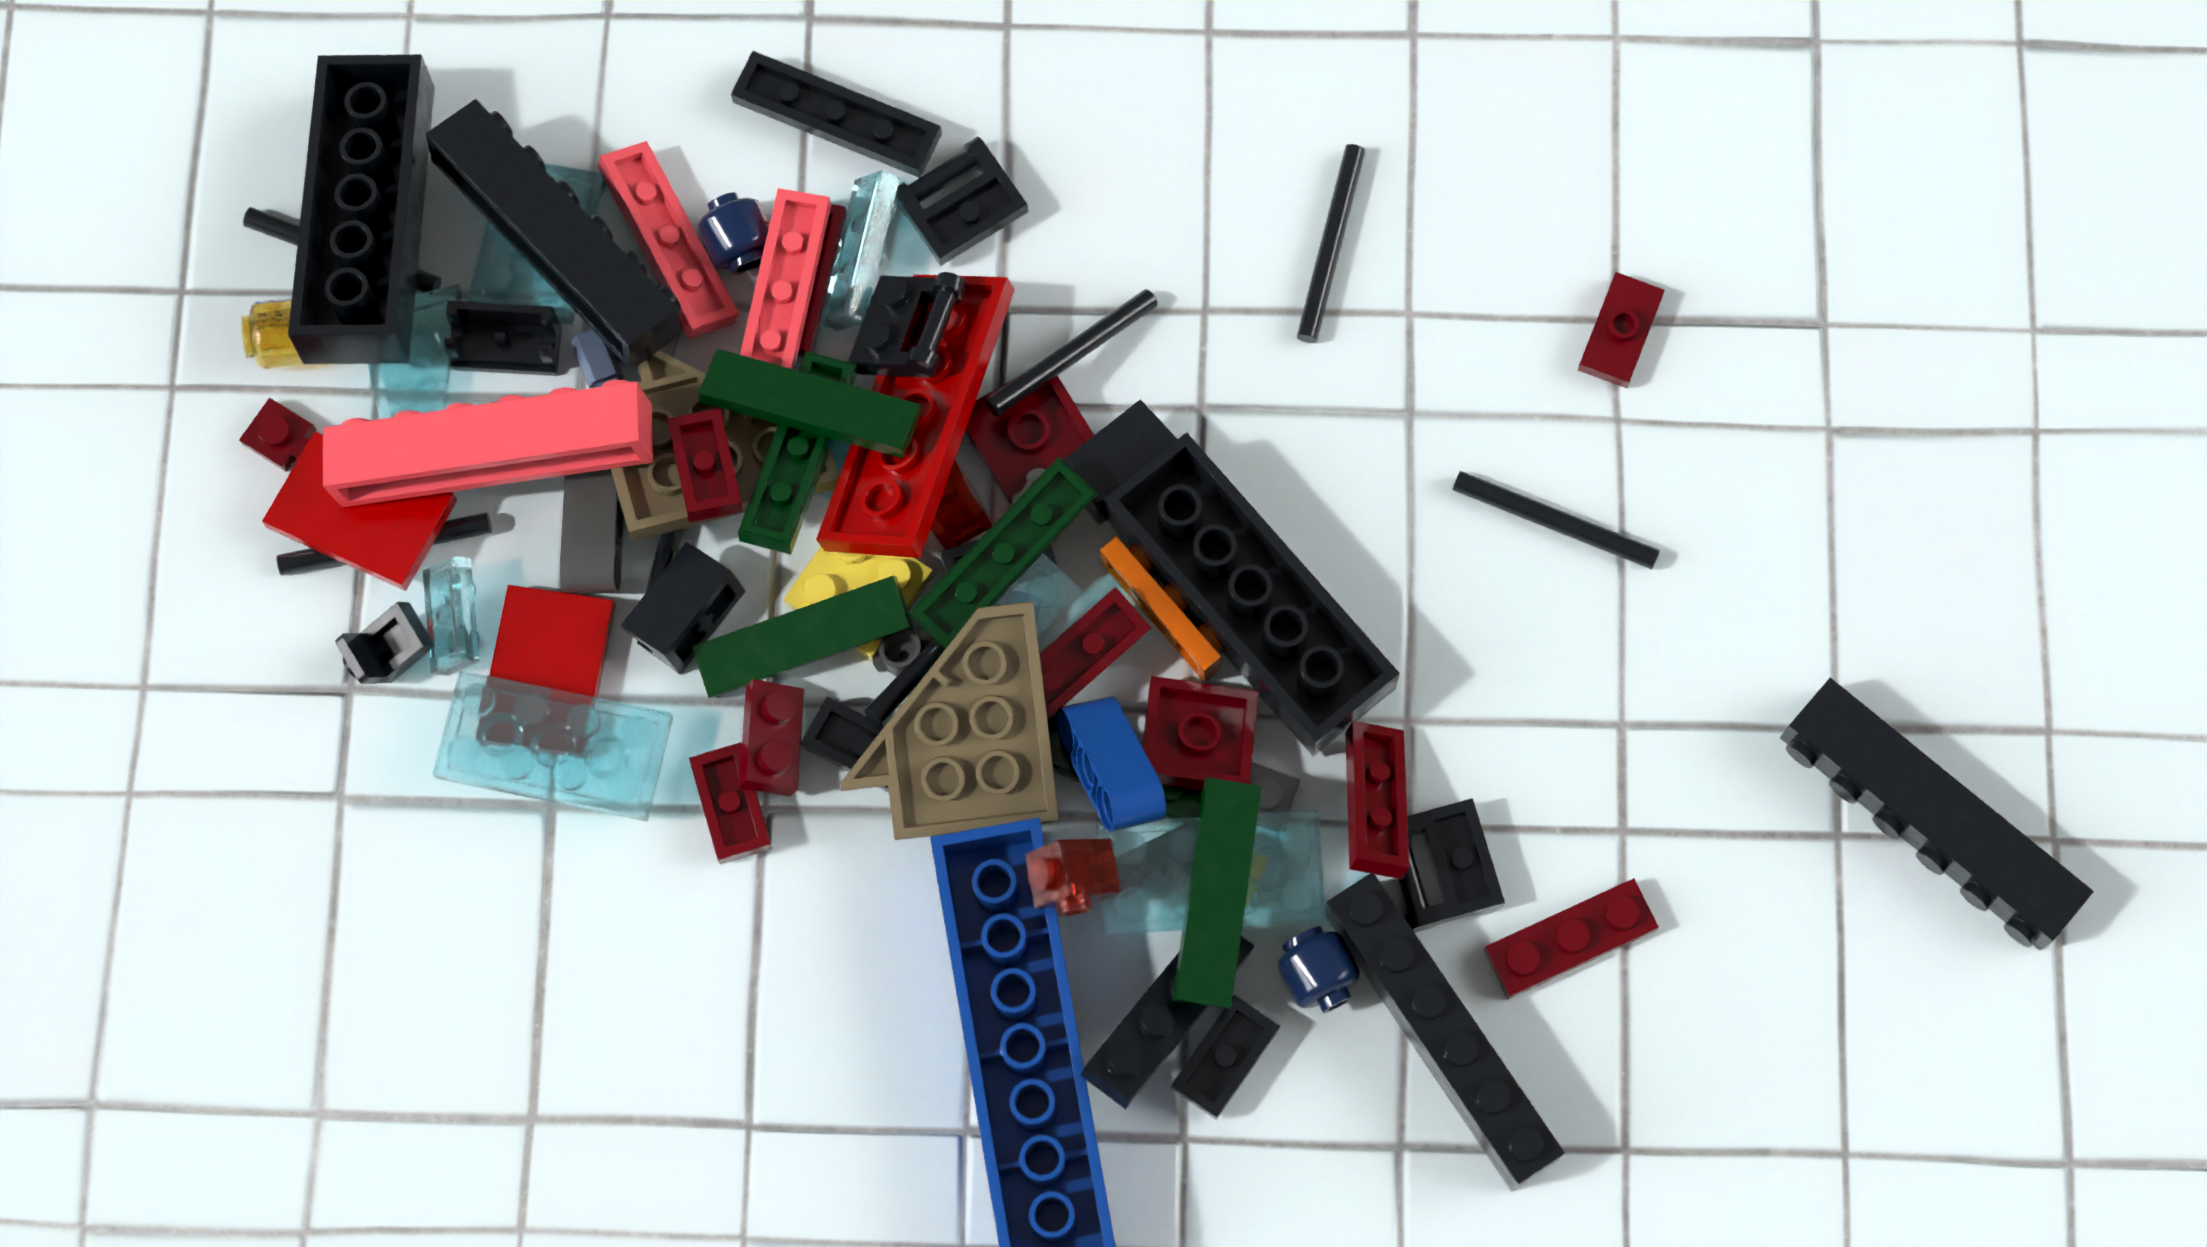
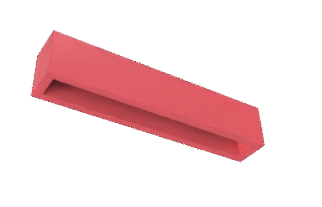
M611 380L602 384L601 387L582 390L568 387L557 388L548 395L527 398L519 395H508L501 397L497 402L479 405L454 403L447 406L445 410L425 413L407 410L398 412L391 418L377 420L352 418L345 420L342 425L323 427V487L341 507L654 463L652 404L637 381Z

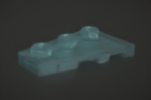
M458 284L415 295L409 363L368 364L380 419L394 417L396 413L401 411L413 410L425 413L445 410L449 406L451 360L445 351L444 338H451V325L446 317L447 301L461 302L462 290Z

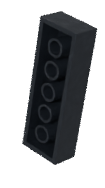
M422 54L318 55L288 336L303 364L409 363L429 154L426 133L431 130L435 89Z
M1187 432L1104 498L1105 519L1129 546L1134 544L1141 550L1152 565L1153 569L1151 571L1164 586L1169 584L1180 595L1187 606V613L1199 626L1204 624L1214 634L1222 646L1220 651L1254 690L1259 691L1258 694L1313 757L1347 730L1352 721H1358L1396 689L1400 674Z

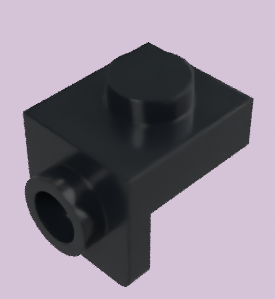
M396 602L361 633H343L335 640L337 647L343 655L345 668L361 684L392 683L435 647L410 602Z

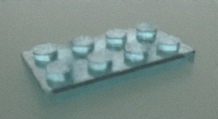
M459 670L432 775L440 780L648 822L673 716L670 712Z
M1318 811L1258 814L1242 927L1325 922L1326 913ZM1199 817L1163 819L1113 832L1107 831L1102 823L1096 824L1103 935L1182 931Z

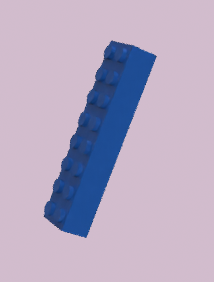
M1040 817L932 836L930 840L999 1247H1116L1087 1082L1080 1076L1084 1065Z

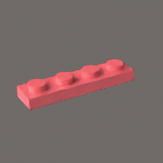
M641 142L601 155L597 168L660 285L667 286L678 299L681 305V311H679L680 324L688 339L734 324L739 312L648 142Z
M781 188L777 189L740 355L795 369L831 209L830 197Z

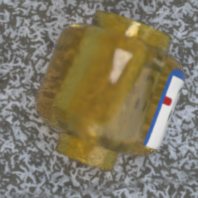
M292 298L254 302L250 307L249 315L241 316V332L245 357H254L256 364L262 369L305 365L288 336Z

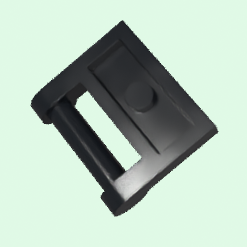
M979 136L964 144L966 150L909 185L902 182L890 190L896 205L904 216L908 218L940 266L1028 213V204ZM975 168L983 173L925 210L920 204L921 201Z
M941 272L937 275V278L880 275L848 362L857 364L858 374L919 378L934 376L940 361L937 355L938 348L955 303L962 301L967 287L966 281L959 275L950 272ZM929 303H933L918 344L914 346Z
M1473 798L1408 816V839L1416 834H1424L1444 899V903L1429 906L1409 841L1410 868L1404 877L1398 880L1408 910V914L1404 915V918L1414 932L1423 931L1442 923L1504 906L1505 900Z

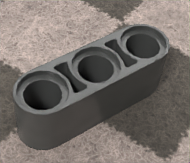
M611 469L565 475L560 554V582L563 593H618L620 590L624 515Z

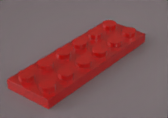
M914 274L913 277L937 278V275ZM960 276L966 281L967 287L962 301L955 303L937 351L940 361L934 376L930 378L876 376L871 391L918 403L921 406V416L904 459L851 444L816 538L824 551L912 558L921 557L1015 291L1008 277ZM929 303L914 346L918 344L933 303Z

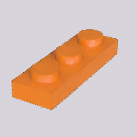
M1117 536L1100 549L1101 565L1203 683L1221 670V656L1218 654L1222 650L1221 644L1204 624L1196 628L1183 613L1187 610L1185 602L1169 584L1161 588L1149 574L1153 569L1152 565L1141 550L1134 544L1126 548Z

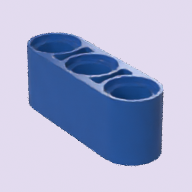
M1110 696L1060 707L1057 712V727L1060 741L1105 829L1113 832L1163 820L1166 815V801L1162 784L1115 697Z

